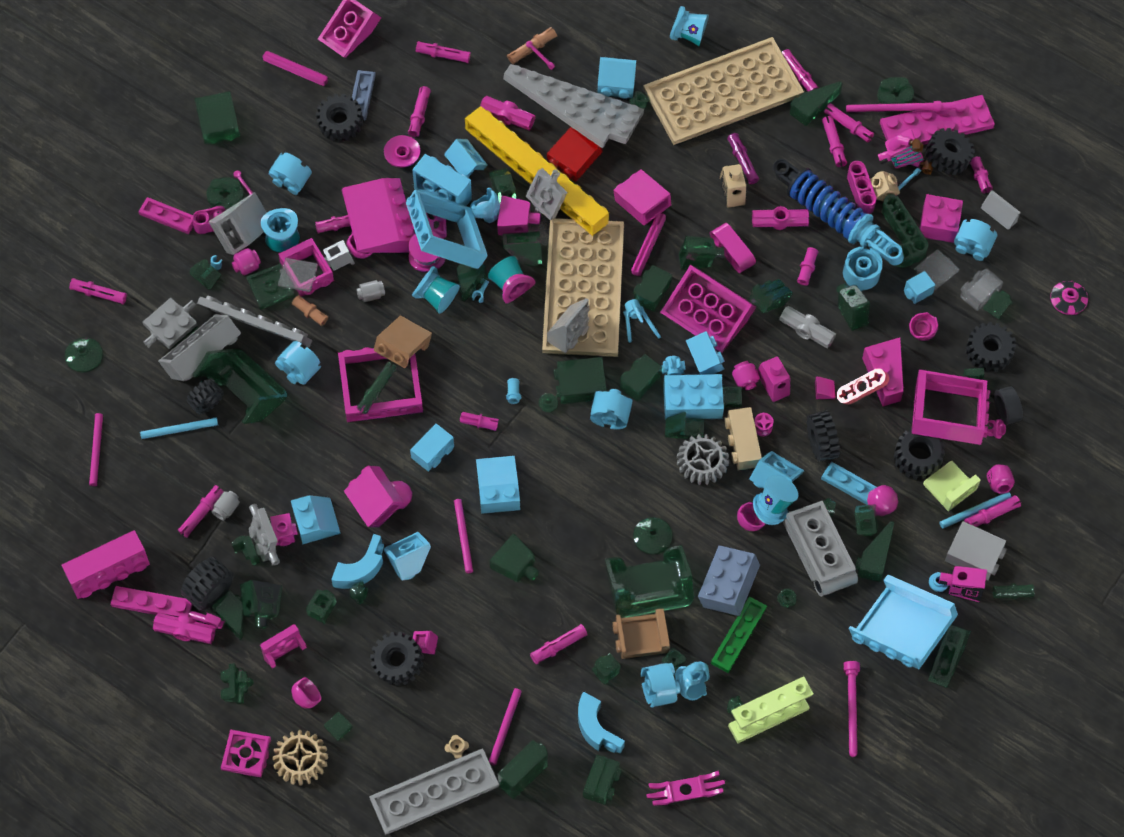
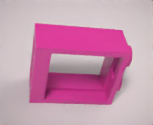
M312 238L279 253L280 263L301 297L310 295L316 289L326 287L334 281L331 268ZM313 255L323 274L300 284L290 265Z

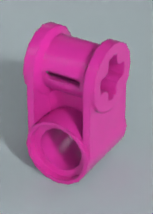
M216 206L195 212L193 214L195 232L205 234L214 231L208 221L226 211L225 207Z

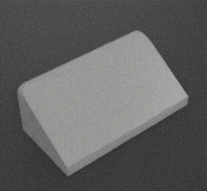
M994 191L989 193L981 207L982 210L1006 229H1010L1018 221L1020 211Z

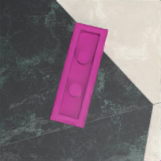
M147 197L139 210V215L186 234H189L193 228V215Z

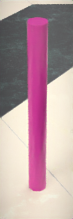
M101 413L95 414L90 486H97L103 421V414Z
M456 499L454 500L465 572L472 573L473 566L462 500Z
M515 688L512 693L489 759L491 765L497 764L522 692L520 689Z

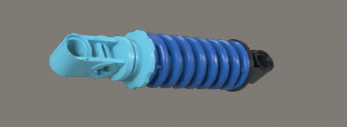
M779 159L774 163L773 170L777 179L788 186V197L798 200L802 206H806V209L813 211L816 217H820L831 228H835L839 234H843L849 243L855 244L859 242L864 248L874 249L891 265L902 263L904 255L901 246L894 242L887 234L880 231V227L877 224L874 225L872 223L873 216L871 214L863 213L862 208L855 210V203L851 202L848 204L847 197L840 198L841 193L839 191L833 192V187L830 185L826 187L824 180L818 181L819 177L814 175L810 168H804L800 171L785 159ZM786 168V171L779 172L780 169ZM892 252H898V253H899V254H898L897 256H895V257H891V256H890V254H891Z

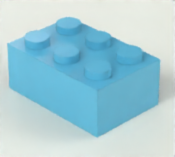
M425 154L413 168L414 189L467 206L472 200L471 180L469 177L459 174L449 165L445 166L435 157Z
M722 374L664 375L665 420L722 419L724 411Z

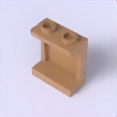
M400 315L377 336L374 351L406 368L410 357L419 349L425 351L428 348L432 333Z
M656 609L655 614L621 618L620 615H616V622H613V632L618 634V640L615 642L617 653L621 652V659L669 653L670 644L664 609Z

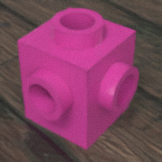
M290 513L271 516V525L278 541L276 546H287L295 542L294 535H297L296 523L291 522Z

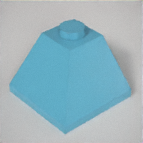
M771 451L758 461L750 480L757 487L764 488L766 480L770 476H782L793 482L803 474L804 470Z
M416 532L385 547L384 552L396 574L403 581L412 579L415 574L421 571L431 546L419 532Z

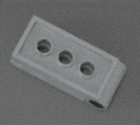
M823 501L787 513L783 524L811 581L814 582V587L819 596L822 597L858 583L856 568Z

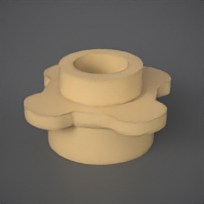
M458 735L452 736L449 744L445 745V751L452 753L456 759L461 758L462 753L469 748V743Z

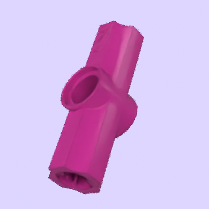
M486 96L481 102V107L490 111L498 121H502L505 125L514 124L529 130L534 124L535 115L519 109L511 101L503 103Z
M780 206L774 210H752L753 227H774L777 230H783L790 226H808L809 224L808 209L788 210Z
M161 613L155 616L153 624L154 631L173 635L182 641H190L191 639L211 644L214 640L216 631L215 626L196 622L193 618L187 616H179L178 618Z

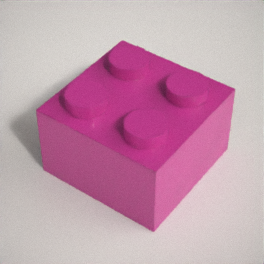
M926 194L918 237L954 243V239L959 231L963 200Z

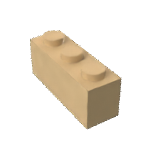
M750 407L728 410V416L725 418V427L730 430L728 441L729 446H733L734 450L732 452L733 464L737 465V470L755 468L762 457L752 409Z

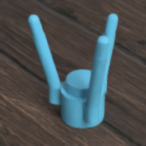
M632 299L625 303L626 311L623 313L626 320L628 342H632L630 317L632 319L638 318L640 323H643V316L654 334L660 339V334L645 313L644 308L640 306L639 301Z

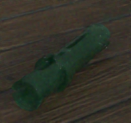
M391 362L386 363L370 389L365 391L364 398L357 405L356 408L360 412L363 409V414H367L373 403L378 401L379 394L397 370L394 364L392 367L390 366Z

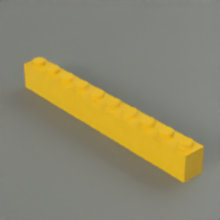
M480 106L465 118V129L530 184H532L538 170L543 168L550 176L553 170H557L552 163L547 162L539 152H535L527 142H523L515 132L510 131L502 121H498L490 111L485 110L483 107ZM560 172L557 182L568 192L560 209L589 234L595 235L608 224L609 212L604 206H600L595 202L592 196L583 192L579 185L571 182L567 175Z

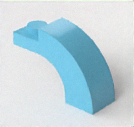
M373 534L367 553L360 561L353 564L338 562L332 577L333 587L341 589L355 588L369 582L376 576L383 565L381 554L384 544H382L381 536Z
M583 692L578 706V723L583 737L598 751L603 744L608 751L621 753L625 741L603 729L597 720L601 701Z

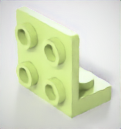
M950 461L927 478L923 485L947 511H950L976 491L981 480L976 474L971 478L967 477L953 461Z

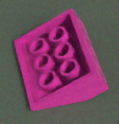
M382 178L342 189L357 252L409 253V241L415 233L400 178Z
M690 265L660 313L695 336L707 331L709 336H714L718 346L715 349L723 353L747 323L756 306L698 268Z

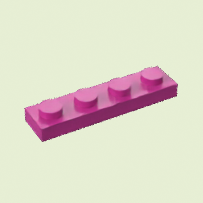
M119 586L115 587L111 606L115 608L153 615L161 613L178 618L179 616L189 617L193 604L185 598Z

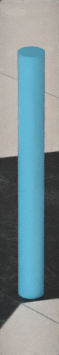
M217 418L141 431L140 434L141 439L216 426L218 422Z
M1009 492L1001 494L940 521V526L944 529L978 514L981 509L986 510L1011 498V494Z

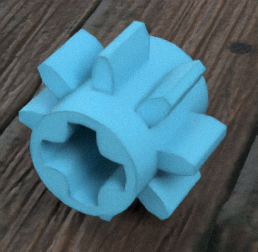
M678 356L667 357L666 361H663V365H661L662 374L681 375L686 370L685 361L680 362Z

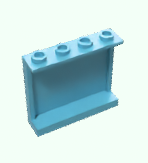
M887 575L884 579L885 590L857 628L849 627L852 639L858 644L863 643L869 646L875 652L880 651L890 659L902 661L907 667L920 669L957 617L958 613L955 604Z

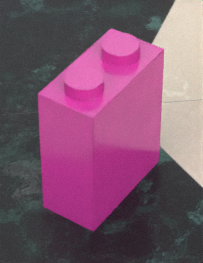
M642 169L632 174L629 179L614 189L615 201L643 225H646L672 205L670 193Z
M379 466L365 467L356 479H353L344 490L368 527H380L404 503Z

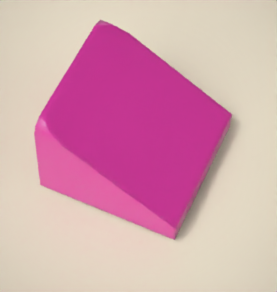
M816 377V399H835L834 381L823 377Z
M414 631L413 639L422 649L421 653L435 654L438 636L432 631Z

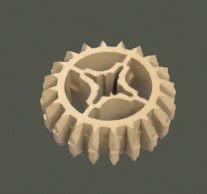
M299 730L298 735L295 736L293 732H290L291 737L288 739L287 736H283L284 743L278 741L277 745L279 748L274 749V754H276L273 756V761L276 762L274 768L278 770L279 776L284 775V781H288L291 778V784L293 785L296 783V780L299 781L301 786L303 785V780L310 784V778L313 777L317 780V773L323 774L324 770L322 767H327V762L325 761L328 759V754L325 753L327 748L322 746V739L317 740L316 734L310 737L309 731L302 735V731ZM303 744L311 746L317 753L306 751ZM296 745L294 751L287 753L290 748ZM300 750H301L302 755H303L302 760H301V765H300L299 760H298V759H299V755H300ZM315 761L309 769L305 770L306 765ZM289 762V764L296 765L297 771L289 769L284 763Z

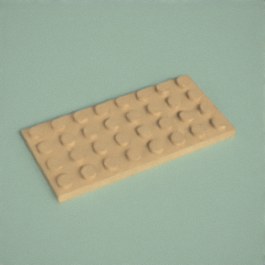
M773 37L643 85V90L673 145L804 96L802 87Z
M554 218L550 220L542 353L565 354L547 342V333L570 305L587 298L589 300L588 331L577 339L578 342L575 347L569 349L566 354L618 357L624 222L608 221L605 227L592 236L573 219Z

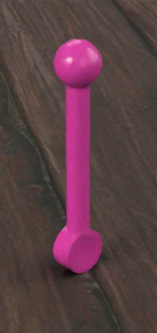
M531 41L526 42V46L531 48L547 64L549 69L552 70L555 67L552 62H549L533 46Z
M235 171L234 177L236 179H239L244 188L251 195L253 192L242 179L241 172Z

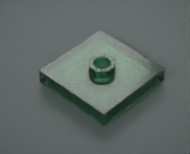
M282 264L246 277L260 310L295 297Z

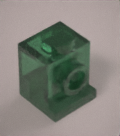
M876 505L856 506L854 514L857 535L872 536L874 533H877Z
M317 589L306 607L307 615L325 624L329 614L336 605L334 594L328 590L322 591Z
M609 653L607 656L599 657L591 670L605 685L620 673V664Z

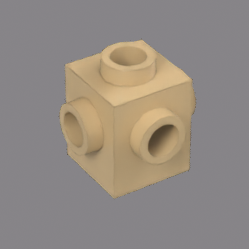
M881 171L870 179L876 199L887 202L900 194L897 179L893 174Z

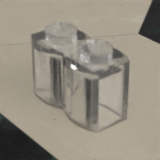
M987 268L983 271L979 270L974 275V280L970 283L966 282L961 288L962 293L960 297L976 311L981 309L996 295L1003 285V281Z

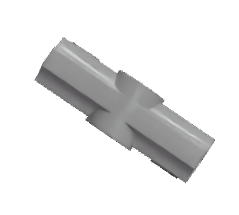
M787 306L780 316L779 320L795 329L800 337L807 340L812 339L825 348L830 347L836 337V333L820 325L817 318L809 314L805 316L790 306Z

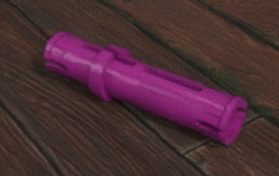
M737 133L729 135L727 140L733 149L732 153L737 157L748 183H757L759 177L746 153V146H743Z

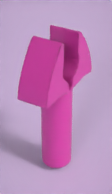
M194 611L189 613L190 618L215 626L216 629H221L224 624L221 618L209 613L206 615Z

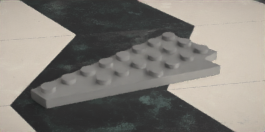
M510 64L504 73L503 79L602 148L608 139L626 144L644 113V109L636 105L589 91L517 65Z

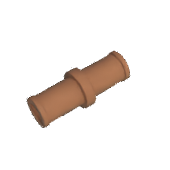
M300 295L296 296L292 302V305L301 310L304 316L310 317L320 326L325 325L329 319V316L318 310L315 304H310Z

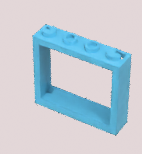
M415 189L411 196L407 198L406 205L421 251L479 269L488 255L472 209ZM426 213L456 222L465 246L433 236Z

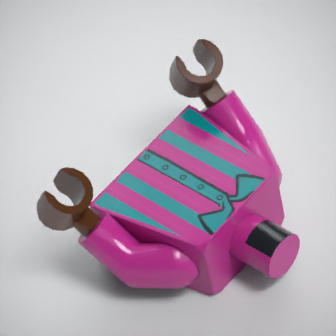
M911 129L885 142L887 151L878 154L881 164L892 161L895 168L906 165H913L918 168L923 167L922 172L930 175L933 170L932 162H928V160L923 162L924 158L921 153L923 143L919 139H915Z

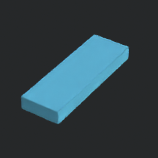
M833 462L829 464L821 477L825 482L868 505V493L877 488Z

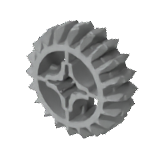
M698 434L697 439L691 436L689 441H684V446H680L679 453H677V458L679 459L677 460V465L680 466L679 471L684 473L685 479L691 477V483L694 480H698V485L701 484V481L708 485L709 480L715 483L716 477L722 478V473H726V467L729 465L727 460L729 454L726 453V446L721 447V440L715 442V437L708 439L706 434L704 438H701L700 434ZM694 451L695 456L692 460L688 461V455ZM717 458L718 464L714 468H711V462H713L714 459Z

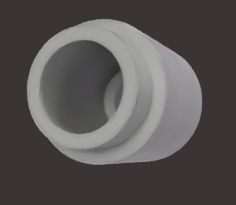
M375 280L362 283L356 289L359 300L362 299L363 302L380 299L381 296L385 295L382 281L377 282Z
M224 491L214 504L212 513L224 521L231 516L239 505V497L232 491Z

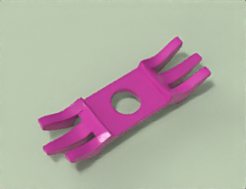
M719 771L707 775H699L698 777L678 781L649 783L650 789L662 790L666 788V790L646 794L648 799H663L652 801L653 805H668L678 801L711 797L723 793V788L712 791L708 790L724 785L725 781L704 783L719 776ZM688 784L692 789L691 793L683 795L680 792L681 785Z

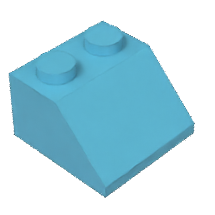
M600 57L597 93L607 97L633 99L636 60Z
M309 495L291 500L303 544L341 534L330 498Z

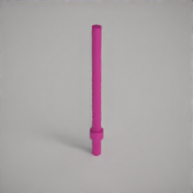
M934 101V103L846 105V112L916 110L941 112V110H956V102L941 103V101Z

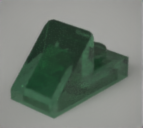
M686 412L666 418L665 437L690 439L692 436L697 439L698 434H700L701 438L704 437V419L686 418Z

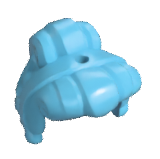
M489 187L487 188V195H483L478 200L473 201L470 208L475 218H483L484 221L491 223L499 217L500 201L497 194Z
M694 662L687 667L681 666L676 670L675 682L678 681L680 693L688 700H697L702 695H707L704 682L710 677L708 665L704 662Z

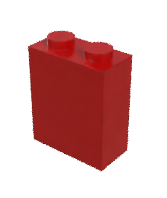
M570 127L547 153V162L552 163L558 171L576 182L602 153V147Z

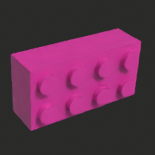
M134 530L62 564V567L77 599L90 596L92 592L98 589H105L117 580H124L133 572L144 570L150 563Z

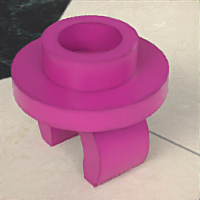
M1000 419L988 421L989 426L993 428L987 430V435L1000 439L1006 432V425Z

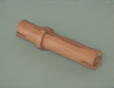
M550 27L543 33L536 34L530 41L536 49L542 48L548 41L557 37V34ZM525 43L508 54L507 58L514 65L532 53L533 50L528 48Z

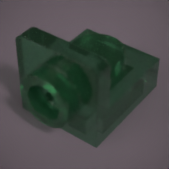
M995 290L983 309L999 320L1008 306L1013 303L1010 300L1011 296L1003 290L1000 293Z
M250 535L240 536L231 542L234 552L243 550L246 560L250 559L252 566L260 563Z

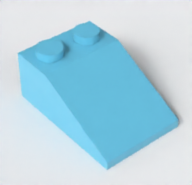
M515 456L476 459L481 514L520 510Z

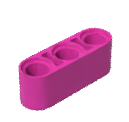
M854 161L850 164L847 175L857 208H862L863 213L872 214L877 200L864 163Z
M724 223L710 232V237L714 244L738 273L756 264L754 255L728 223Z

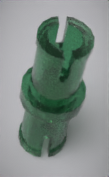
M1033 584L993 586V590H995L993 598L1010 597L1011 599H1017V597H1034L1035 594L1034 592L1032 593V591H1035Z

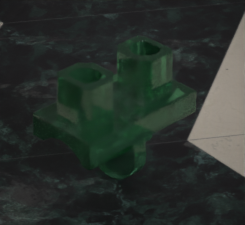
M235 663L229 664V669L221 671L222 682L229 683V688L221 690V699L244 704V693H247L248 687L253 685V679L248 678V673L243 672L242 668L236 667Z

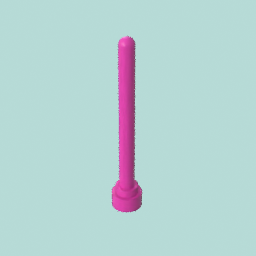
M857 661L844 662V672L848 676L849 755L855 757L857 756L856 676L860 672V663Z

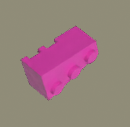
M900 338L866 347L862 359L868 373L875 369H882L889 375L888 384L876 391L882 406L900 402L903 394ZM880 374L878 375V379H877L878 382L881 381L880 378H881L882 376H881Z

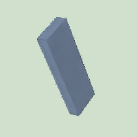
M358 70L352 98L358 101L363 120H366L376 73Z

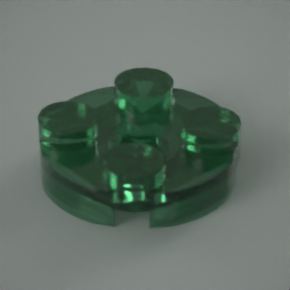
M891 77L882 80L877 92L880 104L911 103L914 96L913 87L905 77ZM898 92L899 94L898 97H895V95L891 93Z
M228 177L213 179L206 193L209 205L212 207L224 206L226 210L244 199V192L240 182L237 179ZM224 192L230 193L226 198H223L221 194Z

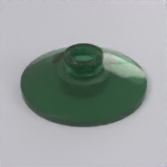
M86 337L72 341L65 350L67 365L77 372H88L95 369L103 357L100 344L96 340Z
M650 517L643 519L636 525L633 539L641 551L648 554H659L670 546L672 530L664 520ZM656 531L657 534L651 535L649 532Z

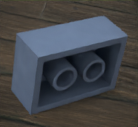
M718 546L698 595L702 606L740 616L760 567L756 555Z

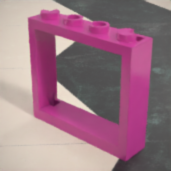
M368 347L361 350H345L338 353L347 422L423 412L415 354L410 357L415 398L351 406L345 364L387 358L376 353L374 348Z
M919 370L915 388L912 434L981 445L983 437H987L988 426H985L989 418V414H987L989 401L986 400L989 399L990 390H987V381ZM925 389L978 398L976 427L923 418Z

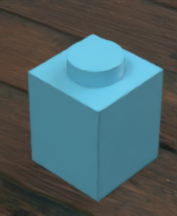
M924 271L906 281L904 293L908 299H911L916 304L933 294L935 283Z

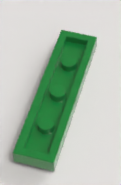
M749 596L740 616L736 618L713 657L712 665L729 673L765 612L766 605Z

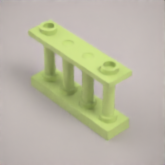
M803 676L733 709L731 712L735 721L729 723L728 727L736 742L740 743L809 710L810 707L805 699L812 696L813 692Z

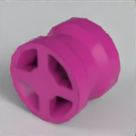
M760 413L755 417L754 424L756 433L759 436H767L772 432L774 421L768 413Z

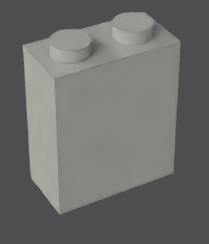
M963 521L945 561L960 567L986 569V580H989L990 575L995 576L999 565L996 564L998 558L1003 559L1007 550L1004 548L1006 540Z

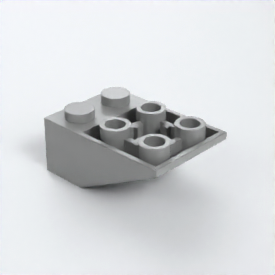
M254 192L208 222L225 251L234 255L250 245L264 232L261 227V219L267 212Z
M587 298L570 305L547 333V342L565 354L569 349H573L578 342L577 339L588 331L589 300Z

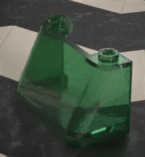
M682 545L665 550L663 554L664 560L626 567L622 558L613 557L605 559L606 571L617 615L627 618L654 613L656 609H664L665 611L686 607L693 602L692 573Z

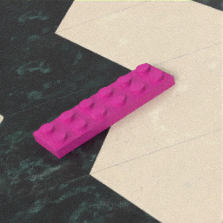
M983 95L954 101L956 102V110H941V112L916 110L880 119V125L886 140L911 129L915 139H919L923 145L928 144L935 131H940L942 128L945 131L947 128H951V131L956 129L959 134L964 133L967 135L992 129L995 124Z

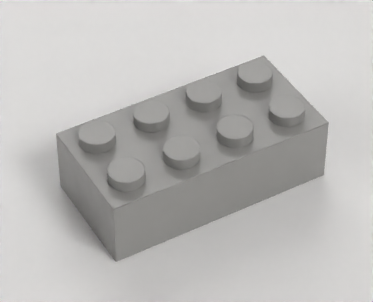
M215 314L158 362L171 379L187 381L194 376L193 372L198 368L202 369L208 365L209 359L213 356H219L226 345L235 343L241 332L228 315Z

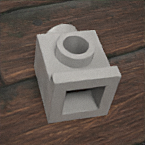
M343 240L323 249L326 255L324 259L329 267H332L333 271L349 263L351 265L355 264Z

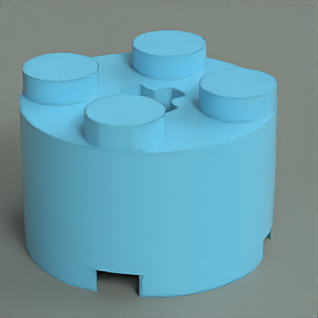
M280 153L269 170V175L273 178L272 182L276 186H285L290 193L297 195L312 174V171L307 165L304 168L301 165L302 161L289 153Z
M967 219L963 220L954 239V243L957 246L956 251L961 254H966L967 252L973 255V258L983 261L992 249L997 238V232L994 230L993 233L990 230L991 226L982 221L971 219L970 222H966Z
M857 247L851 250L846 257L843 268V277L846 283L854 288V290L857 287L859 292L874 287L878 283L882 271V258L880 254L874 249L870 248L869 250L864 247Z
M293 341L277 358L275 365L287 374V379L291 383L306 384L321 366H318L320 361L308 347L305 349L300 347L302 343L298 341Z
M610 389L609 392L596 391L590 420L601 427L607 424L611 425L610 429H623L628 423L633 400L621 395V391L617 389Z
M663 663L641 669V677L645 676V682L642 683L644 696L647 703H651V708L677 701L680 685L678 681L675 682L674 680L675 670L672 663Z

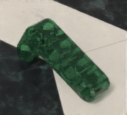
M894 194L887 195L883 201L882 214L902 244L900 246L903 255L906 256L902 263L896 266L905 268L925 258L928 241L900 198Z

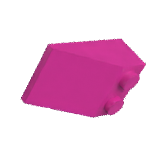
M343 0L318 40L346 58L373 32L381 17L356 0Z

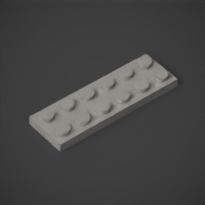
M208 295L206 298L200 297L197 304L216 313L228 315L232 319L288 340L298 341L304 346L310 347L312 340L307 338L308 334L299 329L293 328L291 331V328L277 321L273 324L274 321L258 315V318H256L257 315L241 308V311H239V308L227 302H224L222 305L223 302Z
M482 748L371 795L369 798L385 835L498 788L499 783Z

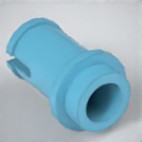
M511 378L507 381L508 394L506 399L511 404H517L521 399L519 380Z

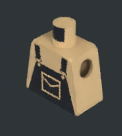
M741 165L723 167L720 181L727 208L745 205L746 183Z

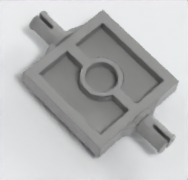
M542 168L537 171L526 197L535 207L533 213H542L549 220L556 218L568 192L557 182L560 175L558 170H553L550 176Z
M169 298L143 321V325L151 333V336L143 341L144 344L149 348L154 342L158 341L163 343L168 349H171L197 326V322L189 315V312L196 307V304L191 300L182 307L172 298Z
M252 504L249 506L253 515L249 534L256 543V552L261 556L263 562L271 560L272 565H277L280 563L276 554V544L278 541L265 508L258 509L257 504Z

